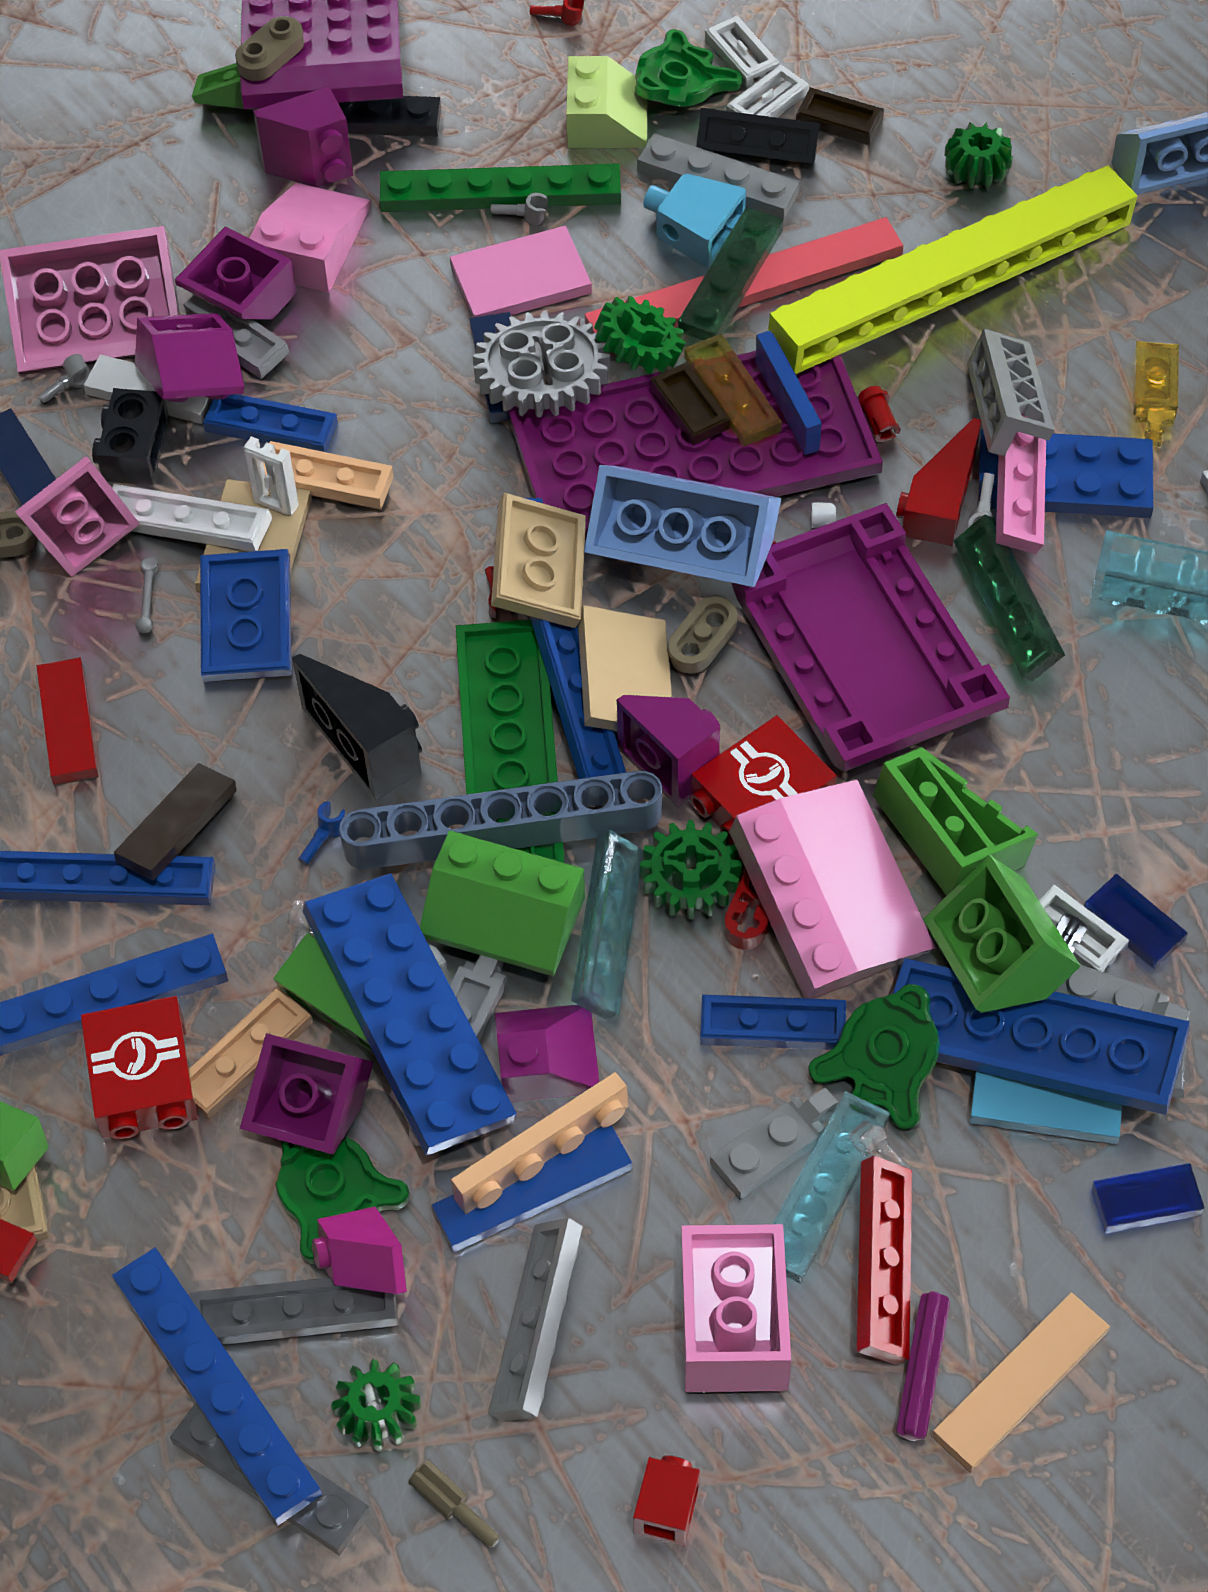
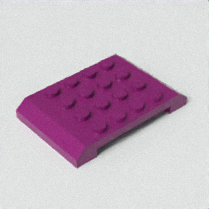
M242 0L241 44L268 21L280 16L292 17L299 21L302 25L304 36L303 48L269 78L261 81H251L240 75L243 109L263 108L328 86L338 103L404 98L398 0Z
M887 503L771 545L755 587L731 583L739 604L831 762L842 771H847L1009 708L1010 696L989 663L982 666L905 545L906 532Z

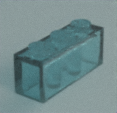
M1106 530L1091 598L1104 600L1113 605L1132 606L1146 609L1155 614H1169L1206 624L1208 623V552Z

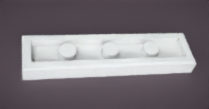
M114 484L112 487L140 523L132 532L246 551H257L273 519L269 509L118 484Z

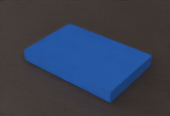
M288 549L200 555L201 677L203 682L292 676L290 554Z

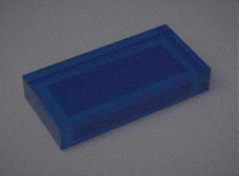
M1117 873L1086 900L1084 904L1085 908L1129 939L1128 948L1154 970L1186 941L1188 935L1187 931Z
M1190 1163L1097 1180L1092 1185V1191L1105 1234L1202 1216L1205 1209Z

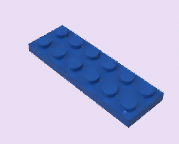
M389 873L306 901L302 912L425 1156L513 1123L517 1113L392 874Z
M904 958L892 994L907 984H916L925 988L930 995V1013L938 1030L940 1042L939 1057L936 1062L1167 1115L1189 1035L1190 1021L1055 991L1045 1000L981 1013L975 1009L952 968Z

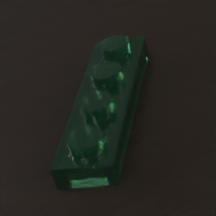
M745 207L678 320V328L683 329L685 335L713 345L717 344L781 235L783 219Z
M984 514L953 542L1021 677L1033 682L1063 658L1065 653L1010 547L996 543L995 518Z

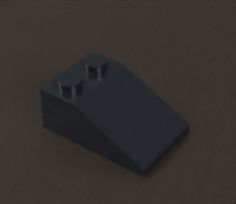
M299 653L292 658L302 709L375 800H378L421 773L419 754L422 752V747L416 737V729L419 728V724L414 713L406 704L400 706L389 692Z

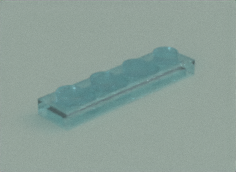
M611 830L597 835L571 997L572 1002L605 1020L619 1015L640 877V862L643 857V850Z
M846 1091L773 1224H783L786 1277L799 1284L803 1281L861 1173V1161L869 1158L889 1121L890 1112Z

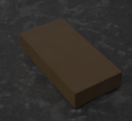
M810 87L796 113V120L821 123V132L870 146L883 120L884 109Z
M688 362L650 378L651 390L693 446L730 429V418Z

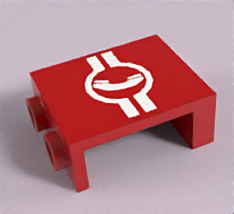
M776 715L693 772L690 799L694 808L701 816L705 818L709 816L720 827V832L725 831L728 833V844L735 845L729 831L736 815L780 798L836 785L837 775Z
M177 996L81 1014L94 1117L103 1139L110 1137L114 1139H128L134 1137L140 1131L159 1127L167 1130L183 1127L189 1121L199 1120V1112L192 1092L184 1034H186L184 1017Z

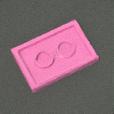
M566 225L450 256L452 271L472 318L506 312L514 315L592 293V283Z

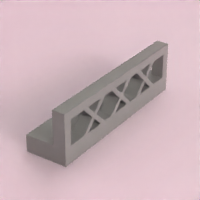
M983 329L967 362L988 452L1005 456L1016 432L1049 441L1054 432V426L1030 342Z

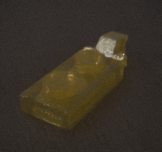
M1136 341L1134 350L1133 415H1135V423H1145L1144 439H1153V446L1161 447L1165 425H1174L1178 410L1179 344Z

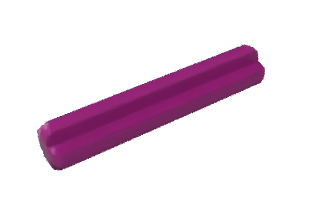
M934 1291L924 1293L920 1297L897 1422V1435L909 1441L917 1442V1440H924L927 1436L950 1307L949 1298Z

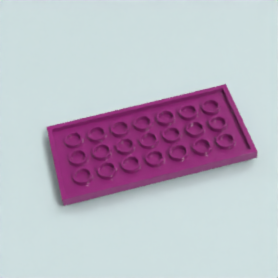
M756 351L690 365L730 418V429L694 446L650 388V378L661 374V372L602 384L600 395L589 393V404L575 401V411L573 412L565 406L559 407L558 416H555L550 409H544L541 417L536 416L535 409H529L523 416L519 415L518 406L508 410V418L533 497L542 498L544 504L585 515V540L587 538L599 465H615L777 497L882 473L883 461L841 355L795 374L822 423L819 451L804 455L755 363Z

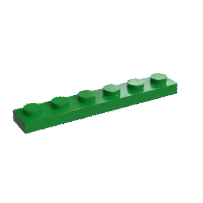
M620 163L380 171L379 201L381 212L491 209V204H525L527 197L532 193H541L547 196V207L621 204Z

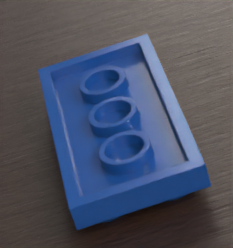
M981 429L979 438L978 501H980L984 473L994 474L990 509H997L998 454L988 452L984 431ZM1053 433L1050 440H1046L1045 512L1151 518L1154 508L1153 439Z

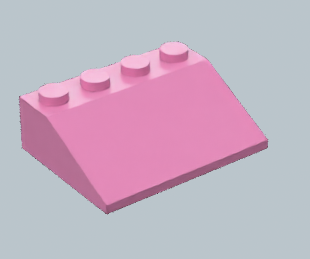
M164 226L0 250V263L19 374L61 368L65 359L74 354H81L86 364L96 362L100 354L117 359L135 356L137 318L179 315L169 241Z
M858 779L780 798L736 815L729 833L804 998L815 999L903 963L904 958L914 959L935 950L936 947Z

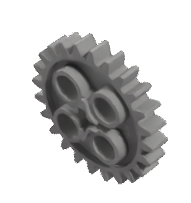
M543 311L540 318L535 319L530 312H526L524 321H519L511 316L509 317L510 326L506 327L496 323L495 334L485 332L483 334L484 342L476 344L477 354H473L475 383L480 384V393L482 395L489 394L491 404L503 400L504 411L518 406L520 416H523L529 409H535L537 417L542 416L544 409H550L555 416H558L559 407L562 406L573 412L575 411V401L589 404V393L594 395L601 394V384L608 383V373L611 371L610 355L603 351L606 343L596 340L597 333H593V324L589 323L580 327V317L578 316L570 321H564V312H560L554 319L549 318L547 311ZM535 342L539 343L542 351V362L544 371L548 374L549 385L544 383L542 377L540 357L535 352Z

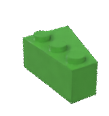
M921 747L883 763L873 797L946 896L989 854L1013 871L1024 867L1038 833L1027 825L1022 829L1001 814L1002 806L992 799L988 803L966 787L967 780Z

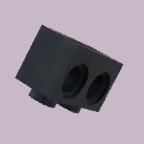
M113 388L109 405L103 406L101 413V426L103 430L101 438H95L92 459L95 464H99L101 475L107 482L153 486L170 419L166 401L156 391Z

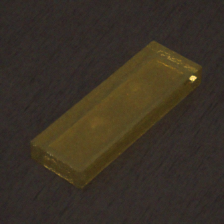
M722 333L684 348L685 360L730 418V427L743 447L781 431L782 421Z

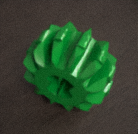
M969 122L966 130L956 128L952 138L948 139V143L945 146L944 156L946 157L945 167L947 174L954 175L956 184L967 182L970 190L975 185H981L988 190L991 183L1001 184L1005 174L1009 173V169L1012 167L1011 138L1003 136L1002 128L989 129L987 122L982 127H976Z
M373 1358L369 1364L370 1372L363 1374L360 1368L352 1366L350 1374L353 1383L338 1381L336 1390L341 1398L334 1400L331 1408L334 1415L341 1417L337 1422L340 1434L353 1433L352 1442L358 1448L371 1438L374 1450L380 1452L384 1446L383 1438L389 1436L392 1442L400 1445L403 1442L400 1428L415 1429L417 1420L412 1412L421 1408V1401L419 1395L412 1393L416 1387L412 1376L400 1378V1367L395 1362L388 1366L384 1372H381L379 1362ZM376 1400L380 1405L385 1404V1407L377 1411L374 1406H368V1403Z

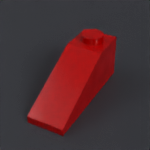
M973 418L913 476L909 493L901 492L896 517L903 519L902 528L906 532V537L953 547L978 448L981 419Z

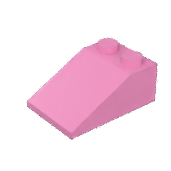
M295 183L262 212L249 238L291 259L296 286L330 293L369 212L371 200Z
M87 456L15 511L71 577L140 524Z
M783 1224L681 1226L685 1392L789 1391L791 1345Z

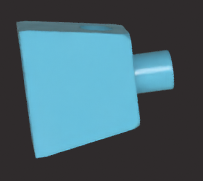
M684 174L671 191L651 185L645 194L643 207L656 212V233L661 241L702 266L709 268L745 218L746 189L692 174Z

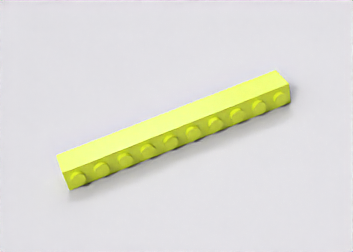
M1109 165L1093 172H1086L1075 180L1061 186H1054L1047 192L1027 201H1020L1009 209L995 215H988L977 223L961 230H954L945 237L929 244H922L913 251L897 258L885 260L872 269L860 274H853L840 283L826 289H819L810 296L792 304L782 305L770 313L768 331L770 330L774 334L794 373L798 374L1130 225L1138 195Z

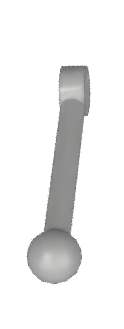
M146 557L140 563L141 570L145 575L141 617L136 621V628L140 633L144 634L149 633L153 628V621L150 619L153 575L159 570L158 562L153 557Z

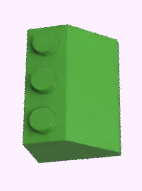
M449 830L432 868L420 929L427 940L554 976L585 900L584 868Z
M990 854L923 919L975 1009L981 1013L1045 1000L1081 967L1025 878Z

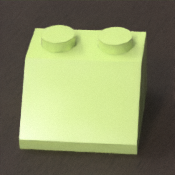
M568 56L566 112L568 148H645L647 145V99L642 98L636 93L635 75L608 56Z

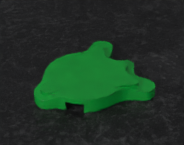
M671 29L666 33L663 44L647 50L640 56L635 74V91L644 99L674 106H693L704 102L716 92L738 91L741 88L743 78L737 70L713 66L714 55L710 50L691 45L682 31Z
M907 984L894 994L861 1004L853 1011L844 1025L837 1045L810 1062L808 1070L811 1078L818 1083H829L850 1077L855 1082V1088L852 1093V1100L855 1105L859 1107L883 1106L888 1110L893 1122L898 1127L903 1129L915 1127L921 1118L919 1107L920 1089L924 1081L932 1073L939 1057L940 1042L938 1030L930 1013V995L922 986Z
M345 1137L346 1141H341L334 1154L281 1140L283 1154L276 1182L277 1193L285 1212L301 1229L300 1252L303 1260L309 1264H316L312 1251V1239L319 1238L317 1219L376 1207L379 1212L399 1210L405 1207L410 1199L407 1184L379 1173L365 1150L348 1137Z

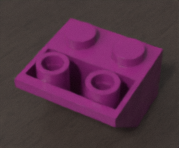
M218 313L137 318L135 366L162 399L171 402H184L189 397L205 396L210 399H225L228 395L244 394V382L233 331Z

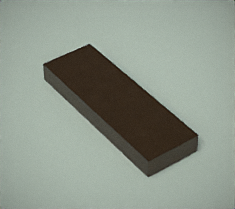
M198 763L114 851L116 863L154 881L237 791L235 780Z

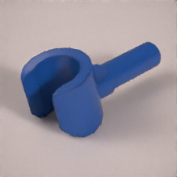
M323 802L319 806L318 828L298 858L302 864H309L327 838L340 836L339 828L345 816L344 809L340 812L339 816L329 819L331 802Z

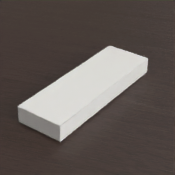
M101 354L84 383L86 395L109 401L113 388L156 391L138 370L135 363ZM203 396L189 397L184 402L165 401L169 416L202 424L212 399Z

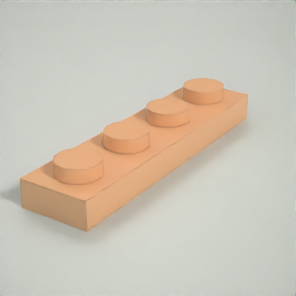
M616 1072L612 1073L453 1177L451 1183L456 1203L465 1215L477 1207L480 1209L486 1208L501 1196L505 1188L518 1180L526 1181L534 1177L543 1168L546 1161L559 1153L567 1154L575 1150L590 1132L600 1126L605 1128L616 1123L625 1113V1109L628 1108L627 1085Z

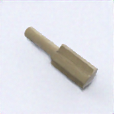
M426 1460L413 1472L408 1484L416 1489L448 1520L454 1516L458 1518L489 1548L494 1547L499 1542L500 1535L466 1505L467 1495L440 1471L431 1460Z

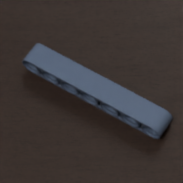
M634 771L359 809L344 816L340 823L339 832L345 859L352 867L357 869H373L436 860L449 830L514 849L639 832L655 827L662 818V785L654 774L647 771ZM637 799H647V800H649L648 802H645V803H637V802H634V800H637ZM592 805L602 806V808L597 810L589 809L587 807ZM547 811L556 813L552 816L541 815L542 813ZM499 818L510 819L509 821L503 823L495 822V820ZM455 824L464 825L463 827L458 829L448 828L449 826ZM406 831H416L415 834L410 836L401 835ZM362 837H369V838H370L369 840L364 841V842H356V841H355V840H357L358 838H362Z

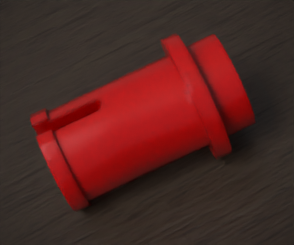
M870 386L862 390L858 395V400L874 433L875 440L877 442H887L896 437L895 433L899 434L901 428L889 407V394L887 391L882 390L880 386Z

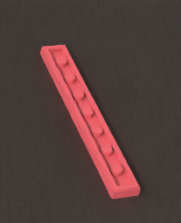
M885 217L653 291L634 299L638 304L648 300L650 306L662 307L664 309L663 316L666 318L674 317L677 321L673 327L678 328L903 255V244L889 220ZM602 308L585 313V324H593V333L598 332V330L594 329V325Z

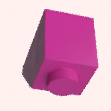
M376 1207L317 1219L319 1238L312 1239L314 1260L318 1269L324 1268L334 1285L392 1294L407 1292L402 1245Z

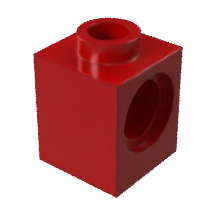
M666 1455L661 1460L649 1457L633 1516V1533L685 1547L700 1488V1469L692 1468V1464L689 1461L676 1456Z

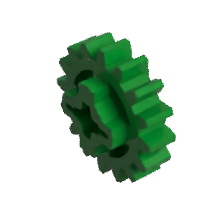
M628 296L626 302L619 297H615L612 304L606 302L594 325V329L598 330L595 337L596 340L606 342L603 348L605 353L614 352L617 355L615 360L617 363H630V368L634 371L638 366H642L647 374H652L654 368L661 373L665 372L668 366L673 368L686 344V341L681 339L684 334L683 329L673 327L677 321L674 317L666 318L663 316L664 309L662 307L650 306L648 300L638 304L632 296Z
M688 820L685 830H679L678 826L670 823L668 836L656 831L653 834V846H644V861L640 862V877L644 878L643 890L645 894L654 893V905L659 907L666 902L669 903L671 916H675L680 908L687 909L689 919H694L696 909L700 908L708 916L713 915V903L715 902L724 907L728 906L729 893L736 892L739 886L738 877L742 876V861L738 860V850L735 845L727 846L728 833L724 831L716 836L712 835V824L708 822L702 830H697L693 820Z

